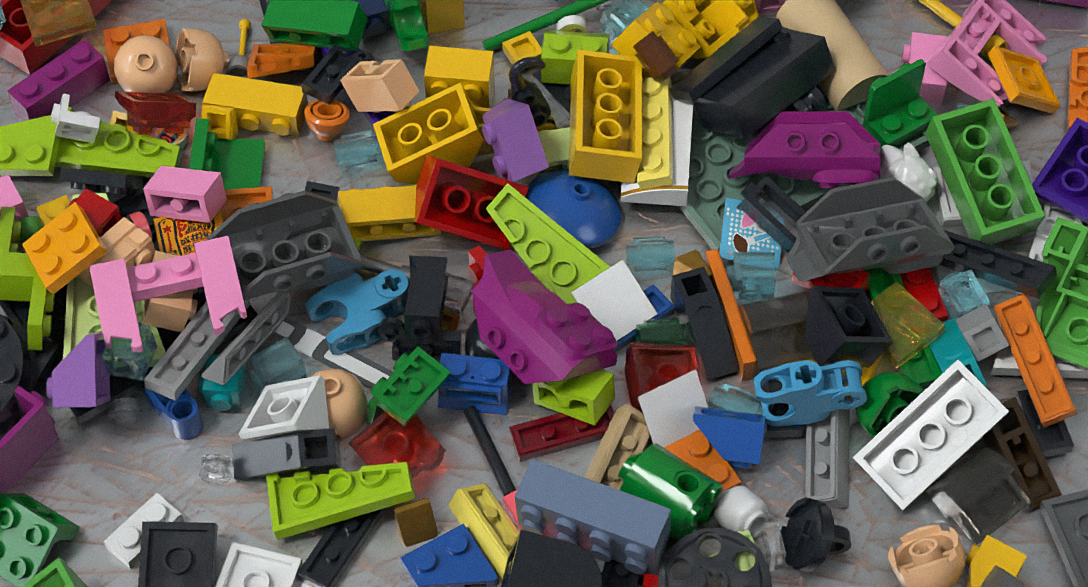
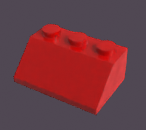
M426 154L416 185L415 222L509 250L511 243L492 219L486 208L507 183L524 197H526L529 187Z

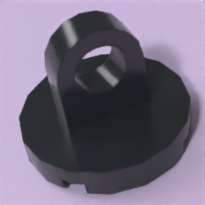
M805 497L796 501L788 510L785 516L789 518L787 527L782 526L780 531V550L785 563L792 566L793 569L805 572L813 571L825 561L828 555L841 554L851 548L850 531L843 526L834 524L831 509L825 502Z

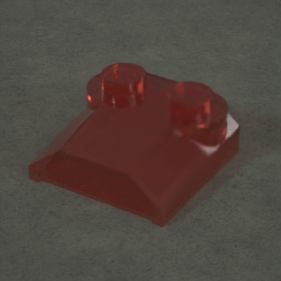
M115 91L116 100L127 111L126 124L133 126L134 132L152 133L153 128H164L166 133L183 134L185 128L191 127V119L196 116L197 103L178 93Z
M630 343L626 349L624 372L631 406L642 412L638 400L639 396L695 369L701 383L695 355V345Z
M384 412L348 442L367 466L407 462L411 470L412 479L422 471H431L438 467L446 452L441 442L418 414L404 427L387 412Z

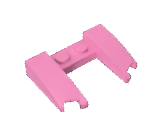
M973 0L962 14L964 17L948 39L938 47L927 62V65L948 82L982 102L994 98L999 108L1004 104L1003 101L1008 100L1010 102L996 71L982 60L978 53L991 35H998L1008 42V50L1037 58L1042 66L1047 61V56L1036 50V44L1042 45L1046 41V37L1006 0Z
M224 236L194 243L196 253L128 268L125 258L91 265V277L106 348L111 349L112 339L115 337L132 340V352H144L134 302L204 287L214 335H219L225 331V327L220 320L235 310L240 313L243 319L246 318L247 313L229 237Z

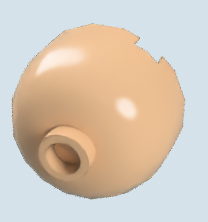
M183 28L184 33L178 34L175 47V56L183 75H178L177 83L183 92L207 90L212 74H222L223 70H227L229 63L228 52L223 51L221 42L214 34L203 29Z
M139 35L127 40L120 47L114 60V72L119 85L127 94L138 99L153 100L173 87L178 77V62L174 51L165 41L151 35Z
M335 368L320 370L310 377L321 375L325 381L329 428H334L340 439L349 437L357 432L367 419L368 400L365 389L355 375L345 370Z
M940 525L919 527L903 535L900 538L902 544L896 550L892 545L889 550L888 561L902 586L952 587L959 580L964 571L965 552L955 529L949 527V532L942 531Z

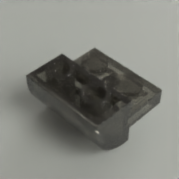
M808 291L738 306L757 360V371L787 363L813 359L812 353L805 341Z
M986 447L975 449L925 490L947 519L952 516L971 543L976 545L984 541L986 535L990 536L1031 503L1011 476V473L1015 471L1012 465L1000 454Z

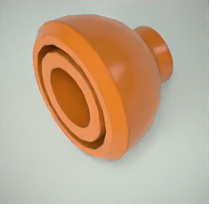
M335 99L330 105L323 101L315 100L309 103L304 110L308 127L321 141L334 140L336 135L346 127L349 121L350 111L348 107Z

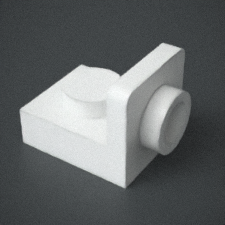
M63 94L60 104L54 103L50 122L56 123L54 136L94 143L99 129L100 117L92 116L84 111H67L70 95Z

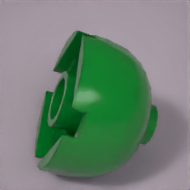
M881 373L863 384L862 388L866 391L867 400L863 405L855 408L856 416L865 432L873 439L925 390L913 379L902 373Z

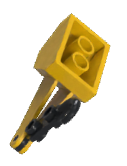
M526 57L518 60L511 66L508 73L511 83V100L529 105L537 132L558 129L554 118L550 116L551 109L537 84L530 82L521 75V72L526 67L536 65L544 69L546 64L537 57ZM460 82L374 123L373 127L389 174L395 182L417 184L426 154L470 167L475 156L493 153L492 144L489 145L482 132V126L485 125L482 115L488 112L490 108L472 106L469 96Z

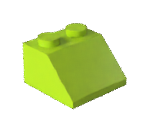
M547 30L544 33L541 59L546 64V67L541 69V82L571 84V73L578 49L609 53L610 34Z

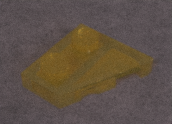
M897 281L871 301L872 306L894 342L889 347V351L891 354L890 361L895 369L907 362L944 332L945 325Z

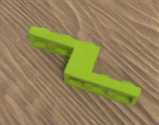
M1 207L0 300L30 301L27 323L28 350H42L44 336L51 335L52 318L51 315H47V312H53L54 294L44 287L27 253H19V245L14 243L15 241H21L22 221H16L15 207Z

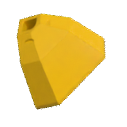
M665 0L661 4L673 13L674 19L684 29L689 30L695 36L696 42L701 46L691 56L695 59L708 58L759 16L755 0Z

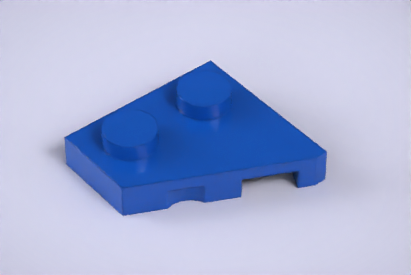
M464 523L400 557L401 564L415 587H465V585L487 583V587H495L499 584L497 574Z

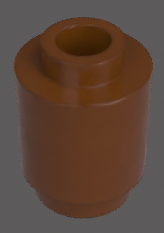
M654 31L633 46L637 52L635 56L653 80L660 77L664 81L678 70L675 64L679 61V58L661 35L658 37Z

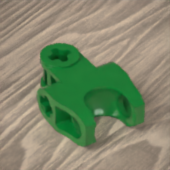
M384 0L388 9L389 24L395 31L399 49L412 51L429 46V36L421 13V0Z

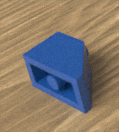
M695 406L693 422L723 460L731 461V465L740 468H751L752 464L760 465L765 416Z

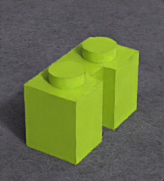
M604 369L562 381L532 383L535 404L592 425L597 424L615 400L614 374Z

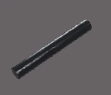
M476 406L467 407L463 413L503 496L515 491L516 488Z

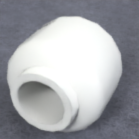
M735 486L723 491L718 496L715 519L723 528L733 531H744L747 529L752 537L755 538L767 527L768 506L763 499L749 488Z

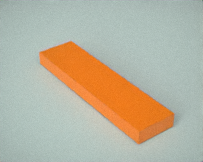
M717 249L705 251L704 261L712 272V285L717 293L740 367L738 373L741 381L751 380L755 376L757 360L720 253Z
M1021 294L993 306L1043 427L1077 415V411L1027 295Z

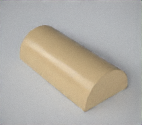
M787 0L779 9L776 18H779L783 27L825 37L836 70L819 82L818 86L836 111H841L866 101L871 84L880 77L885 78L889 76L835 0Z

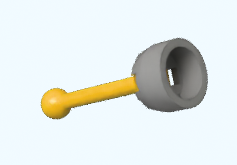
M242 19L239 22V28L241 29L238 55L229 60L226 75L248 78L247 64L249 59L244 55L247 31L251 28V22L248 19Z

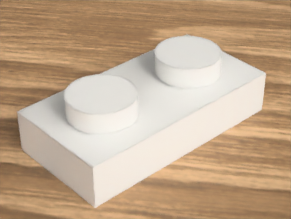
M156 493L104 540L105 546L131 569L140 561L142 521L182 522L184 520L182 513Z

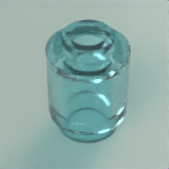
M371 130L340 135L341 139L333 140L338 166L346 164V167L377 162L376 155L382 154L377 136H372Z
M665 237L632 238V245H626L627 265H633L634 272L666 270L667 267L674 266L675 247L673 240H666Z
M726 382L723 383L721 388L714 387L708 402V406L713 407V409L758 415L762 407L761 402L756 398V394Z

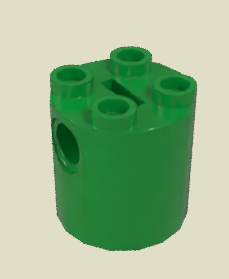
M657 443L650 445L643 452L632 454L625 461L618 474V478L624 481L620 491L671 509L670 537L675 541H679L687 534L697 531L696 528L701 522L706 525L712 519L716 508L712 503L717 499L723 488L722 484Z

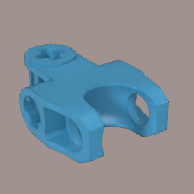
M396 269L383 271L365 282L360 274L353 273L352 276L328 284L324 289L313 295L305 303L307 314L311 321H322L333 316L346 319L343 324L330 331L325 337L332 355L366 348L383 339L378 332L379 323L382 319L395 317L405 312L409 282L407 276ZM387 279H389L390 286H386ZM400 299L401 305L398 306L397 300Z
M803 360L764 370L753 378L756 398L762 404L765 423L776 427L819 422L827 418L831 411L853 409L863 405L867 400L866 391L862 388L861 382L862 366L856 361L847 360L831 365L819 366L811 360ZM846 370L847 374L841 375V371ZM771 379L779 380L782 383V389L773 393L764 392L762 386ZM851 395L852 399L847 400L846 396ZM777 403L789 404L787 413L782 416L772 415L770 409Z

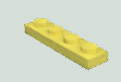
M652 77L642 79V160L637 172V183L641 190L673 184L672 94L669 90L672 87L670 77L664 81L660 77L654 80Z

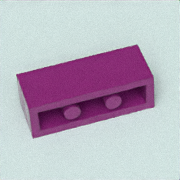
M84 39L7 90L15 115L21 121L51 115L54 103L60 104L63 94L70 95L68 106H74L108 83L110 77L104 57Z

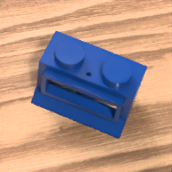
M448 353L441 354L440 364L451 373L445 383L438 389L437 408L464 411L469 406H476L480 413L506 415L512 376L511 369L501 359Z

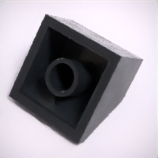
M813 286L809 290L805 341L812 353L813 359L819 366L850 360L860 363L862 368H869L894 343L863 288Z

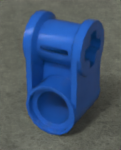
M147 388L143 390L144 396L151 408L164 420L175 436L188 440L197 437L201 433L203 420L199 407L186 388L176 401Z

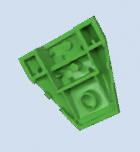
M1057 217L1044 244L1043 262L1055 266L1058 276L1039 298L1036 318L1052 356L1088 370V227Z

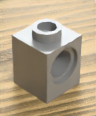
M987 304L955 319L978 362L1009 346Z

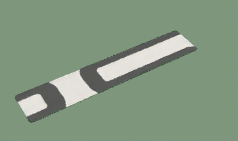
M288 317L283 320L272 334L273 338L331 368L342 369L355 375L363 385L371 389L380 378L385 377L388 379L393 374V371L354 351L332 355L325 336Z

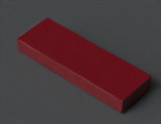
M610 405L596 425L563 413H558L510 426L509 433L519 462L601 440L610 425L609 423L613 418L614 411L612 405Z

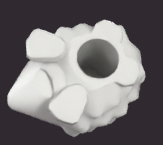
M909 142L904 145V151L894 146L883 145L880 148V179L897 178L921 195L927 203L935 193L936 184L938 183L936 173L920 158L914 146Z

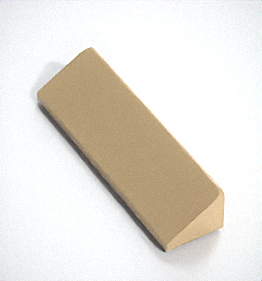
M630 404L623 405L615 410L613 418L609 423L610 425L584 478L620 490L624 482L618 478L621 467L632 454L643 452L650 437L643 413Z

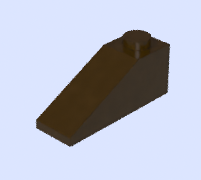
M1016 397L1001 399L999 401L1009 413L989 430L983 438L1027 509L1032 510L1040 506L1043 500L1059 497L1062 493Z

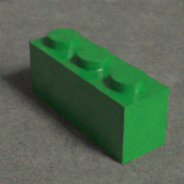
M270 0L261 26L271 42L332 48L334 44H337L349 51H358L368 18L359 2L354 0Z

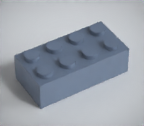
M531 459L514 497L518 525L522 526L523 530L540 535L544 534L579 545L590 551V554L596 559L605 562L610 560L624 564L626 569L636 574L642 575L647 572L655 575L670 539L671 509Z

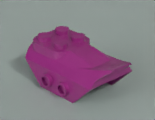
M781 111L748 144L744 159L731 169L728 177L732 179L749 174L770 172L789 178L813 180L819 182V187L837 188L839 183H853L855 185L880 180V143L848 111Z
M512 250L491 253L484 257L482 278L472 289L480 339L524 384L562 381L616 365L618 356L614 349L617 342L612 331L603 326L585 305L580 303L566 304L555 293L547 289L518 259Z

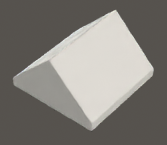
M318 375L265 386L238 434L242 440H257L300 431L329 429L325 381L323 377Z

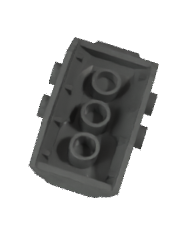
M890 177L830 189L796 221L797 238L786 258L799 282L879 267L890 274L930 268L939 265L943 261L944 254L951 253L955 246L923 197L897 178Z
M307 191L294 194L286 193L273 200L251 203L245 208L238 209L207 237V240L224 236L229 237L244 301L276 291L284 292L295 286L303 289L317 288L346 279L353 275L356 268L364 266L337 201Z

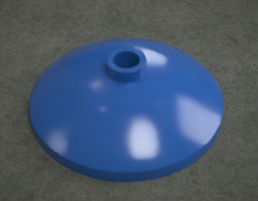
M557 169L538 175L529 184L525 198L585 247L594 248L601 246L611 240L617 232L621 221L619 204L612 192L598 179L569 175V169Z

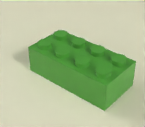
M993 98L932 117L925 134L969 238L992 245L1036 231L1043 221L1045 214L995 99Z

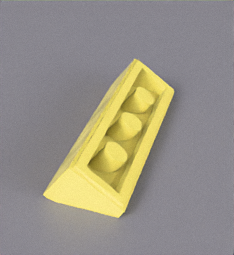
M485 483L460 488L451 499L449 508L461 525L464 523L502 584L508 554L519 531Z

